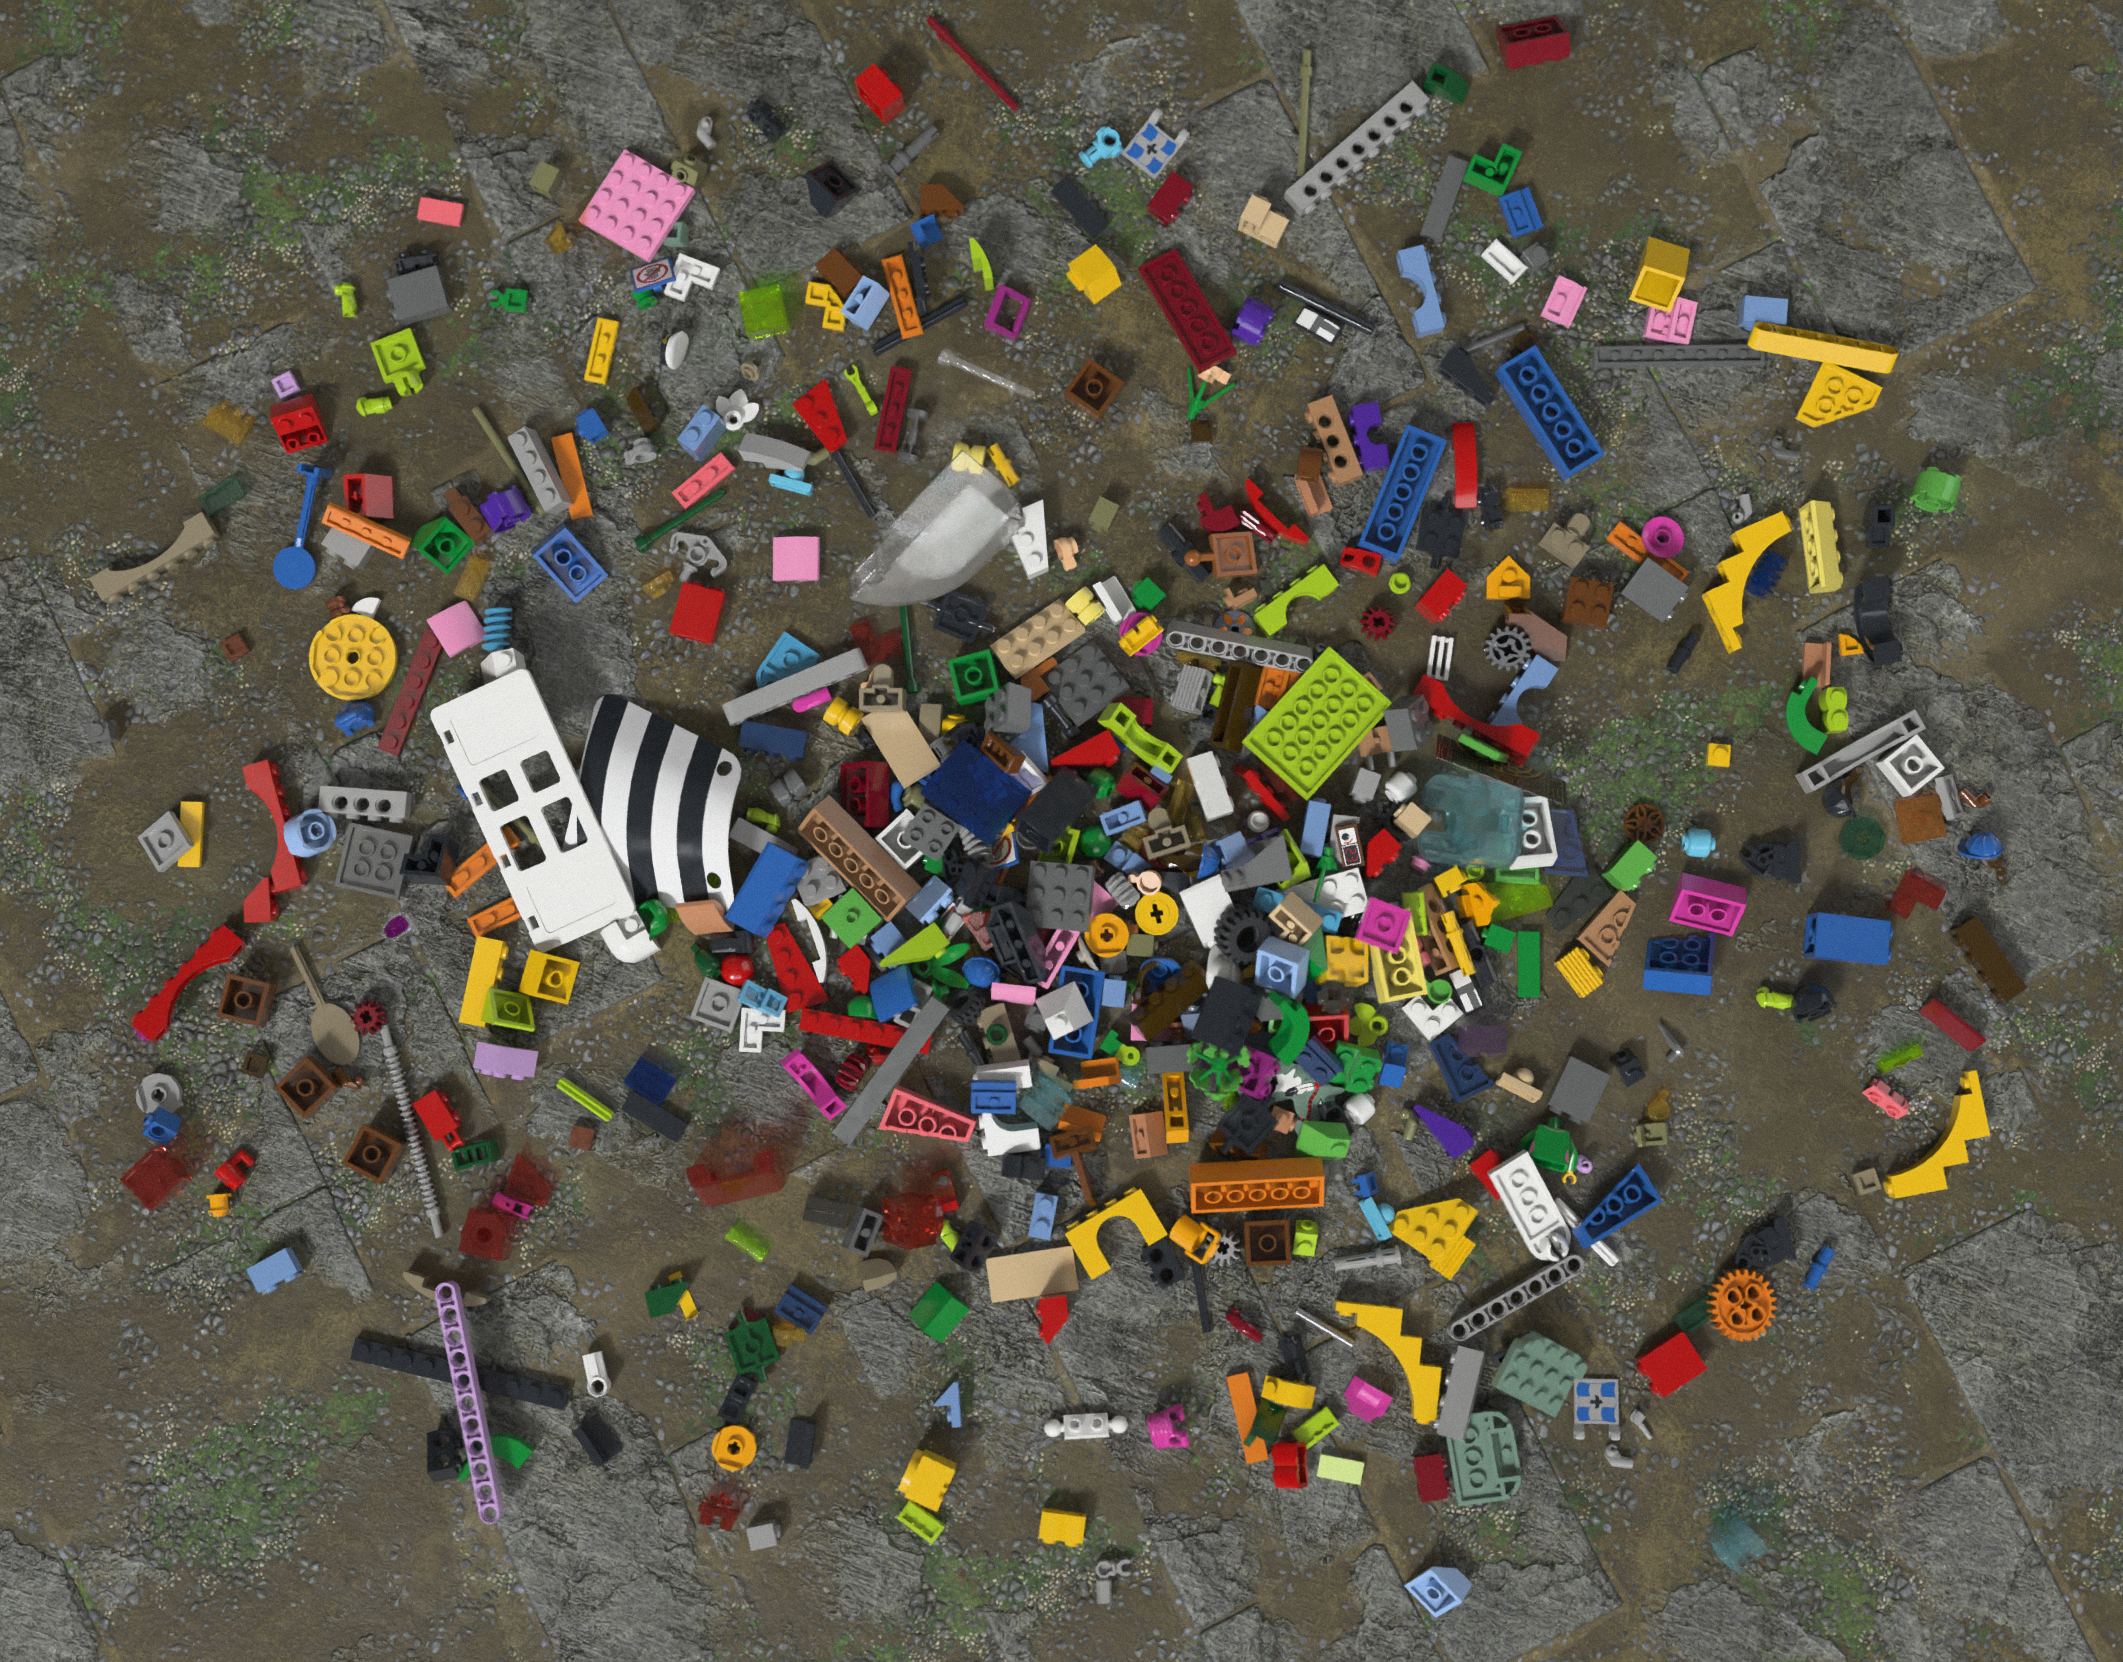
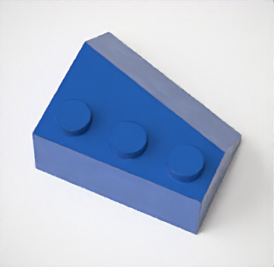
M1716 932L1708 933L1707 937L1697 938V935H1689L1688 939L1677 940L1674 937L1648 940L1643 989L1710 995Z

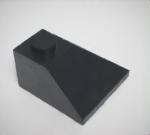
M832 160L807 171L805 174L811 205L825 219L838 214L861 191V188Z

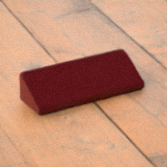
M1936 998L1927 999L1919 1009L1923 1016L1969 1052L1986 1042L1984 1036Z

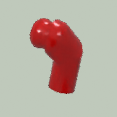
M868 1043L865 1048L866 1055L874 1064H883L890 1054L883 1053L876 1044Z

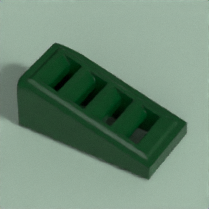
M496 1139L460 1147L451 1153L455 1171L501 1160ZM479 1147H480V1151H481V1155H482V1159H483V1160L480 1159V1155H479V1151H478V1148H479ZM469 1150H471L474 1162H472ZM460 1152H463L466 1163L464 1165L462 1162Z

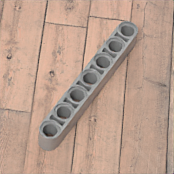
M1173 621L1167 627L1166 642L1172 648L1297 673H1305L1313 664V651L1307 646L1181 621ZM1173 633H1178V634H1180V635H1179V636H1174V635H1172V634H1173ZM1199 637L1201 638V640H1195L1193 638ZM1236 646H1243L1244 648L1239 649ZM1258 650H1264L1265 652L1259 653V652H1257V651H1258ZM1280 654H1285V655H1287V656H1285V657H1280V656H1278V655H1280ZM1305 658V659H1308V660H1307V661H1301L1300 659Z
M856 648L723 704L722 708L730 726H734L868 669V665L861 649Z
M1568 1253L1565 1258L1560 1257V1261H1553L1451 1320L1447 1325L1448 1334L1457 1341H1463L1580 1274L1584 1269L1583 1259L1573 1253ZM1575 1258L1577 1260V1267L1570 1270L1568 1268V1261ZM1556 1269L1558 1271V1278L1551 1281L1549 1279V1272ZM1538 1280L1540 1284L1539 1289L1532 1292L1529 1288L1530 1283ZM1519 1291L1521 1295L1520 1300L1513 1303L1510 1296L1513 1292ZM1500 1302L1502 1306L1501 1311L1496 1314L1492 1313V1305ZM1477 1313H1481L1483 1317L1482 1322L1477 1325L1473 1324L1472 1317ZM1462 1324L1464 1328L1461 1335H1454V1326Z

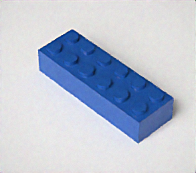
M1536 345L1497 369L1495 372L1496 377L1563 482L1604 456L1605 453Z
M1406 425L1356 548L1381 554L1383 559L1395 564L1398 562L1447 440L1411 425Z

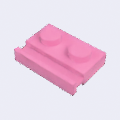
M1559 275L1540 316L1569 328L1587 287H1582L1578 283Z

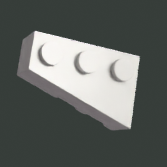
M1043 500L1003 516L1004 523L1028 579L1048 572Z
M1209 751L1188 758L1186 762L1206 822L1231 815L1235 807L1232 797L1228 796L1226 791L1228 786L1225 776H1221L1218 769L1221 767L1218 755H1213V752Z

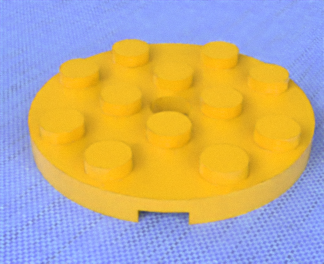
M349 614L334 618L322 630L317 632L310 647L309 664L314 679L328 694L346 701H361L377 695L390 683L397 667L398 655L395 642L383 625L367 616ZM357 652L359 656L358 661L353 664L349 663L348 656L350 653Z

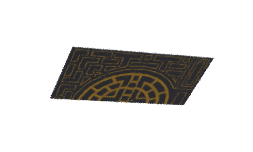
M1438 734L1436 758L1567 806L1566 781L1509 760L1507 763L1488 756L1485 759L1475 754V749Z

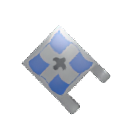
M1159 108L1153 111L1144 126L1122 152L1124 157L1154 180H1156L1179 149L1190 138L1189 131L1182 129L1177 138L1173 140L1155 126L1163 118V111Z
M1575 1379L1573 1383V1437L1577 1440L1585 1438L1584 1424H1609V1439L1619 1440L1618 1379H1582V1381Z

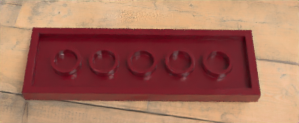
M1176 248L1138 267L1139 274L1199 374L1237 355L1236 348Z

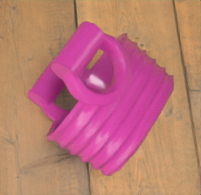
M1180 1404L1147 1416L1150 1436L1156 1450L1170 1447H1188L1190 1445L1187 1432L1185 1430L1176 1431L1174 1425L1179 1421L1185 1420V1414ZM1175 1412L1176 1417L1170 1419L1169 1414Z

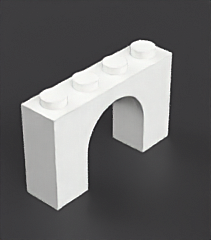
M1029 1059L976 1066L973 1080H1016V1089L1032 1087ZM991 1113L979 1115L980 1129H985V1136H982L983 1149L988 1150V1156L1041 1149L1037 1122L1011 1125L1001 1122Z

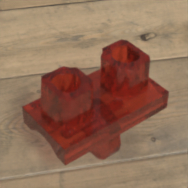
M721 1491L719 1497L711 1495L710 1502L717 1503V1505L703 1501L701 1505L699 1504L697 1511L700 1512L699 1524L711 1526L713 1517L718 1516L722 1517L719 1528L731 1531L735 1520L739 1518L740 1510L723 1506L731 1507L733 1500L725 1499L726 1492Z

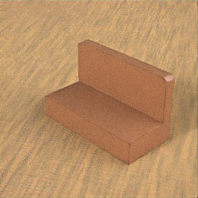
M1295 474L1294 482L1309 518L1332 510L1331 501L1320 475L1318 482L1315 483L1296 480L1297 474Z
M1832 642L1803 644L1801 681L1803 678L1807 679L1809 676H1812L1819 680L1815 688H1824L1830 684Z
M1156 1111L1129 1115L1135 1159L1167 1155L1168 1148L1163 1112Z

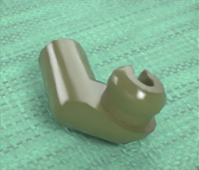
M825 447L816 453L809 451L811 456L807 464L815 466L828 458L830 454Z
M1403 1107L1400 1117L1407 1119L1403 1138L1412 1141L1418 1126L1416 1113L1411 1107L1410 1109Z

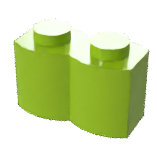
M1828 687L1820 692L1818 699L1819 707L1822 711L1820 728L1824 734L1840 733L1847 729L1849 722L1848 714L1845 710L1847 693L1844 687Z

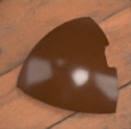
M1218 1127L1210 1138L1209 1145L1225 1159L1229 1156L1239 1161L1267 1159V1137L1250 1156L1235 1145L1226 1155L1221 1152L1219 1148L1226 1142L1227 1138Z

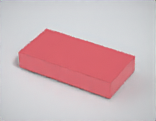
M421 197L417 218L423 221L460 227L464 205Z

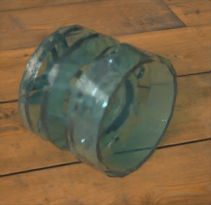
M1037 1074L1035 1079L1042 1084L1040 1088L1032 1083L1031 1088L1035 1094L1032 1096L1023 1092L1016 1100V1105L1051 1132L1059 1122V1119L1053 1112L1058 1110L1065 1114L1067 1111L1060 1105L1061 1102H1065L1070 1107L1074 1102L1069 1098L1067 1092L1051 1079Z
M1735 1514L1725 1523L1730 1534L1727 1536L1718 1530L1716 1533L1722 1541L1719 1543L1713 1536L1708 1541L1711 1543L1716 1555L1725 1565L1742 1576L1745 1571L1739 1563L1743 1562L1750 1569L1752 1565L1747 1556L1750 1554L1755 1559L1760 1560L1769 1549L1756 1533Z

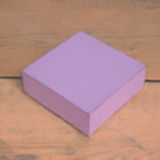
M290 370L271 380L282 400L301 391Z

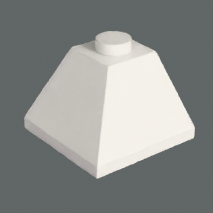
M1075 981L1035 1000L1054 1040L1094 1021Z

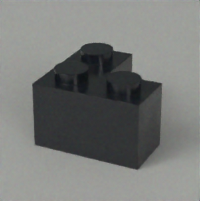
M429 834L424 855L404 853L399 874L410 883L450 886L460 845L450 836Z

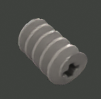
M971 817L963 821L959 834L965 856L980 861L984 866L990 864L994 858L991 854V847H989L988 835L984 832L980 817Z

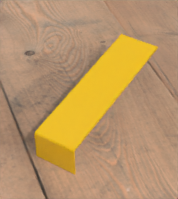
M680 1271L668 1276L670 1283L671 1280L682 1277ZM687 1291L680 1303L686 1317L685 1321L698 1316L695 1304L689 1291Z

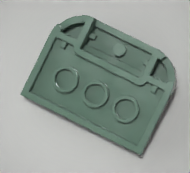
M1530 1331L1529 1334H1526L1521 1339H1514L1491 1385L1556 1418L1575 1379L1582 1381L1587 1371V1365L1578 1354L1537 1332Z
M1497 1409L1472 1412L1465 1442L1446 1437L1458 1506L1507 1500L1518 1491L1522 1478L1514 1428L1507 1414Z

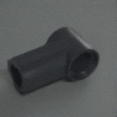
M750 931L711 934L712 953H755L754 934Z

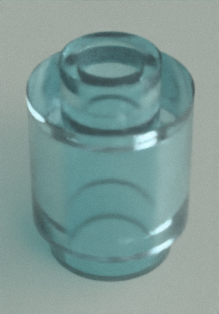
M1123 1062L1119 1063L1122 1083L1117 1085L1126 1091H1129L1130 1088L1134 1090L1141 1080L1137 1077L1139 1072Z

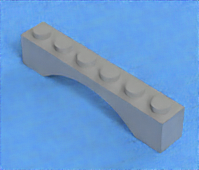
M1914 709L1799 772L1795 777L1805 794L1813 792L1866 760L1926 729Z

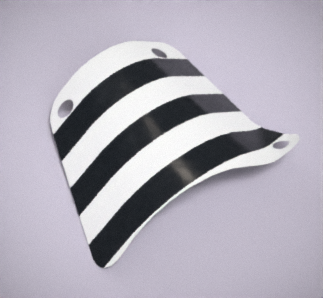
M604 695L598 699L594 706L578 778L635 904L642 905L645 901L656 899L665 907L675 908L677 903L715 899L725 907L724 913L727 912L734 901L728 860V832L733 801L741 777V767L737 758L727 750L619 696ZM723 761H728L732 764V770L726 776H720L717 773V766ZM573 805L562 847L563 852L574 849L588 841ZM710 872L718 874L721 879V886L717 889L712 888L707 882V875Z

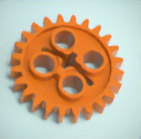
M1732 1269V1273L1724 1272L1725 1278L1717 1277L1720 1284L1712 1283L1715 1291L1708 1292L1713 1297L1712 1300L1706 1301V1303L1712 1305V1308L1707 1310V1312L1713 1313L1709 1320L1717 1322L1714 1328L1721 1329L1720 1334L1728 1335V1339L1734 1340L1736 1338V1341L1743 1342V1340L1751 1341L1752 1337L1759 1338V1332L1766 1333L1765 1325L1772 1326L1768 1321L1769 1318L1776 1317L1771 1313V1310L1777 1309L1776 1306L1772 1305V1302L1777 1299L1770 1297L1774 1289L1767 1288L1770 1282L1762 1281L1763 1275H1756V1271ZM1751 1287V1289H1752V1294H1751V1296L1749 1297V1296H1748V1289ZM1731 1291V1293H1732V1298H1731V1300L1729 1301V1300H1728V1293ZM1755 1309L1756 1315L1752 1318V1311ZM1735 1313L1736 1319H1735V1321H1734V1323H1733V1322H1732V1315Z

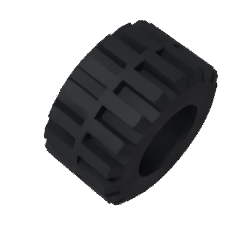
M1238 904L1235 909L1231 906L1228 908V912H1223L1221 914L1222 918L1216 921L1218 926L1214 927L1213 932L1216 934L1214 941L1217 943L1218 949L1235 963L1247 965L1249 961L1251 964L1256 963L1258 948L1269 935L1275 937L1272 931L1273 925L1266 916L1250 905L1245 904L1243 907L1241 904ZM1251 926L1249 936L1244 941L1237 943V936L1240 931L1245 927Z

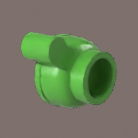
M1438 979L1429 983L1425 980L1428 991L1427 995L1431 1001L1441 1004L1450 999L1452 988L1447 981Z

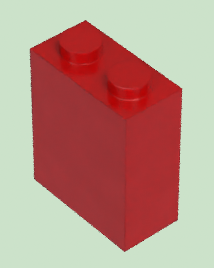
M692 580L689 583L683 582L669 632L678 637L714 646L727 599L723 589L715 586H710V589L704 588L702 583Z
M1679 1329L1634 1357L1637 1361L1635 1367L1642 1376L1646 1375L1650 1381L1647 1384L1654 1395L1658 1394L1662 1398L1707 1370V1367L1684 1332Z

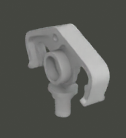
M676 532L672 535L669 548L671 554L679 550V541H684L689 546L686 554L688 563H683L684 570L679 576L681 580L686 582L691 573L693 574L698 571L695 567L704 565L708 559L719 562V566L711 570V575L714 579L726 571L728 563L709 537Z

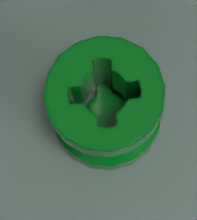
M652 288L639 293H635V291L631 293L633 299L637 300V307L640 311L649 309L658 302L656 296L652 295Z

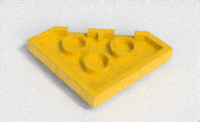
M1821 362L1795 419L1815 428L1874 407L1882 387L1835 364Z
M1457 1198L1398 1211L1388 1229L1392 1234L1443 1267L1479 1211Z

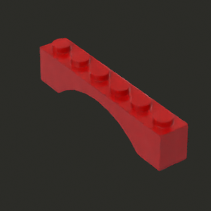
M1425 674L1412 694H1424L1429 710L1434 712L1433 715L1442 721L1445 718L1453 722L1452 725L1462 731L1465 728L1471 731L1473 737L1481 741L1483 738L1490 741L1491 746L1501 751L1502 749L1509 751V755L1519 761L1522 759L1528 761L1541 739L1539 733L1522 724L1491 725L1469 717L1452 702L1443 683Z
M264 760L243 766L242 769L247 787L265 802L276 824L278 846L275 861L270 871L276 892L285 893L307 886L308 874L306 869L302 868L300 861L302 857L291 854L284 840L283 826L291 818V812L283 799L285 797V790L282 784H279L278 776H280L277 764L270 760Z
M224 925L221 928L217 927L210 934L208 942L201 944L195 950V956L190 961L186 960L180 966V972L165 982V988L159 994L156 993L148 1001L149 1005L144 1010H140L135 1014L131 1025L156 1044L171 1028L174 1005L187 984L208 968L232 962L247 945Z
M807 1008L802 1009L799 1030L891 1048L896 1046L908 1029ZM933 1033L918 1053L929 1054Z

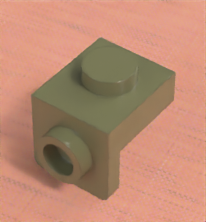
M1667 1122L1636 1125L1634 1140L1638 1143V1147L1670 1144Z

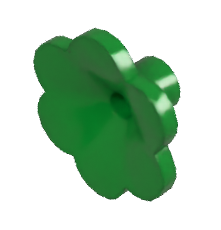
M935 979L932 980L934 996L942 1001L943 995L950 993L948 985L940 987Z

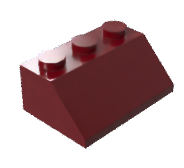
M1558 15L1495 27L1501 59L1507 69H1519L1525 65H1539L1545 61H1560L1563 58L1570 57L1569 31Z
M862 761L840 764V806L863 829L887 828L889 826L888 762Z

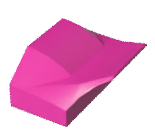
M1353 1375L1343 1393L1347 1399L1348 1411L1368 1423L1376 1417H1382L1393 1399L1392 1396L1356 1375Z

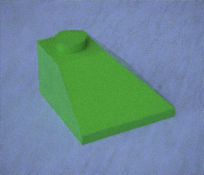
M1303 1120L1294 1148L1293 1158L1322 1157V1160L1333 1161L1345 1158L1351 1141L1345 1123Z

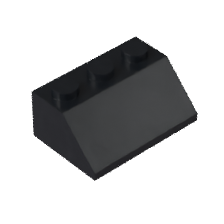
M1214 976L1190 1037L1225 1054L1239 1057L1263 994L1236 982Z

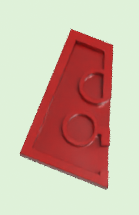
M825 378L795 401L792 406L830 454L846 444L848 440Z
M1236 764L1231 769L1236 775L1238 774L1246 779L1245 785L1255 794L1258 793L1260 795L1258 797L1260 801L1277 819L1285 822L1291 817L1286 812L1288 807L1280 799L1277 801L1272 796L1274 791L1267 784L1263 785L1259 781L1261 776L1253 768L1248 769Z

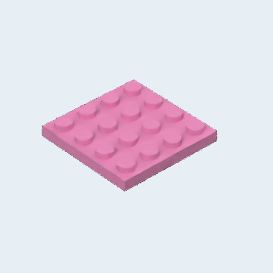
M624 149L578 220L583 225L650 263L695 194V190Z

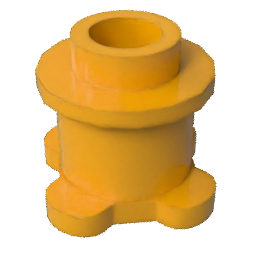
M231 1193L206 1195V1199L210 1198V1210L208 1213H213V1217L227 1216L226 1211H231V1209H228V1197H231Z

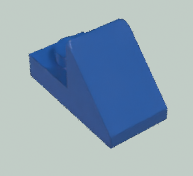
M1386 1041L1378 1084L1395 1088L1401 1087L1407 1068L1405 1063L1408 1045Z

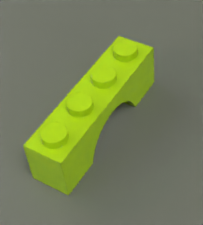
M1324 564L1320 567L1315 565L1306 572L1308 574L1307 577L1303 580L1300 577L1289 585L1291 588L1284 593L1281 590L1272 597L1273 602L1269 605L1264 603L1255 610L1256 614L1253 619L1268 639L1287 625L1286 607L1293 599L1299 596H1311L1321 601L1338 588L1339 583Z
M1122 703L1108 704L1098 719L1101 725L1107 730L1109 729L1114 736L1152 768L1156 765L1165 772L1172 773L1183 757L1169 743L1153 737L1142 729L1136 721V715Z

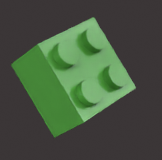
M1639 840L1628 843L1602 872L1601 876L1616 889L1621 891L1634 890L1641 883L1639 878L1645 873L1648 874L1656 866L1654 861L1658 857Z

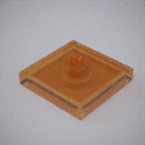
M1937 794L1893 803L1902 845L1947 836Z

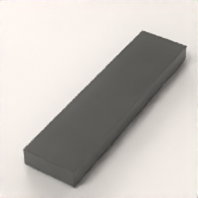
M1450 155L1448 156L1419 236L1440 243L1469 162Z

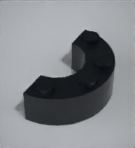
M1888 575L1861 580L1857 583L1854 591L1853 607L1858 637L1865 655L1875 666L1902 661L1901 655H1903V646L1892 633V624L1887 616L1889 611L1888 600L1892 597L1891 591L1893 590V584Z

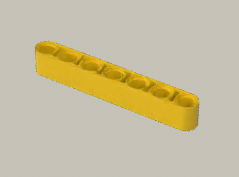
M1764 322L1754 323L1747 343L1749 347L1759 351L1880 373H1891L1899 354L1898 349L1885 344Z

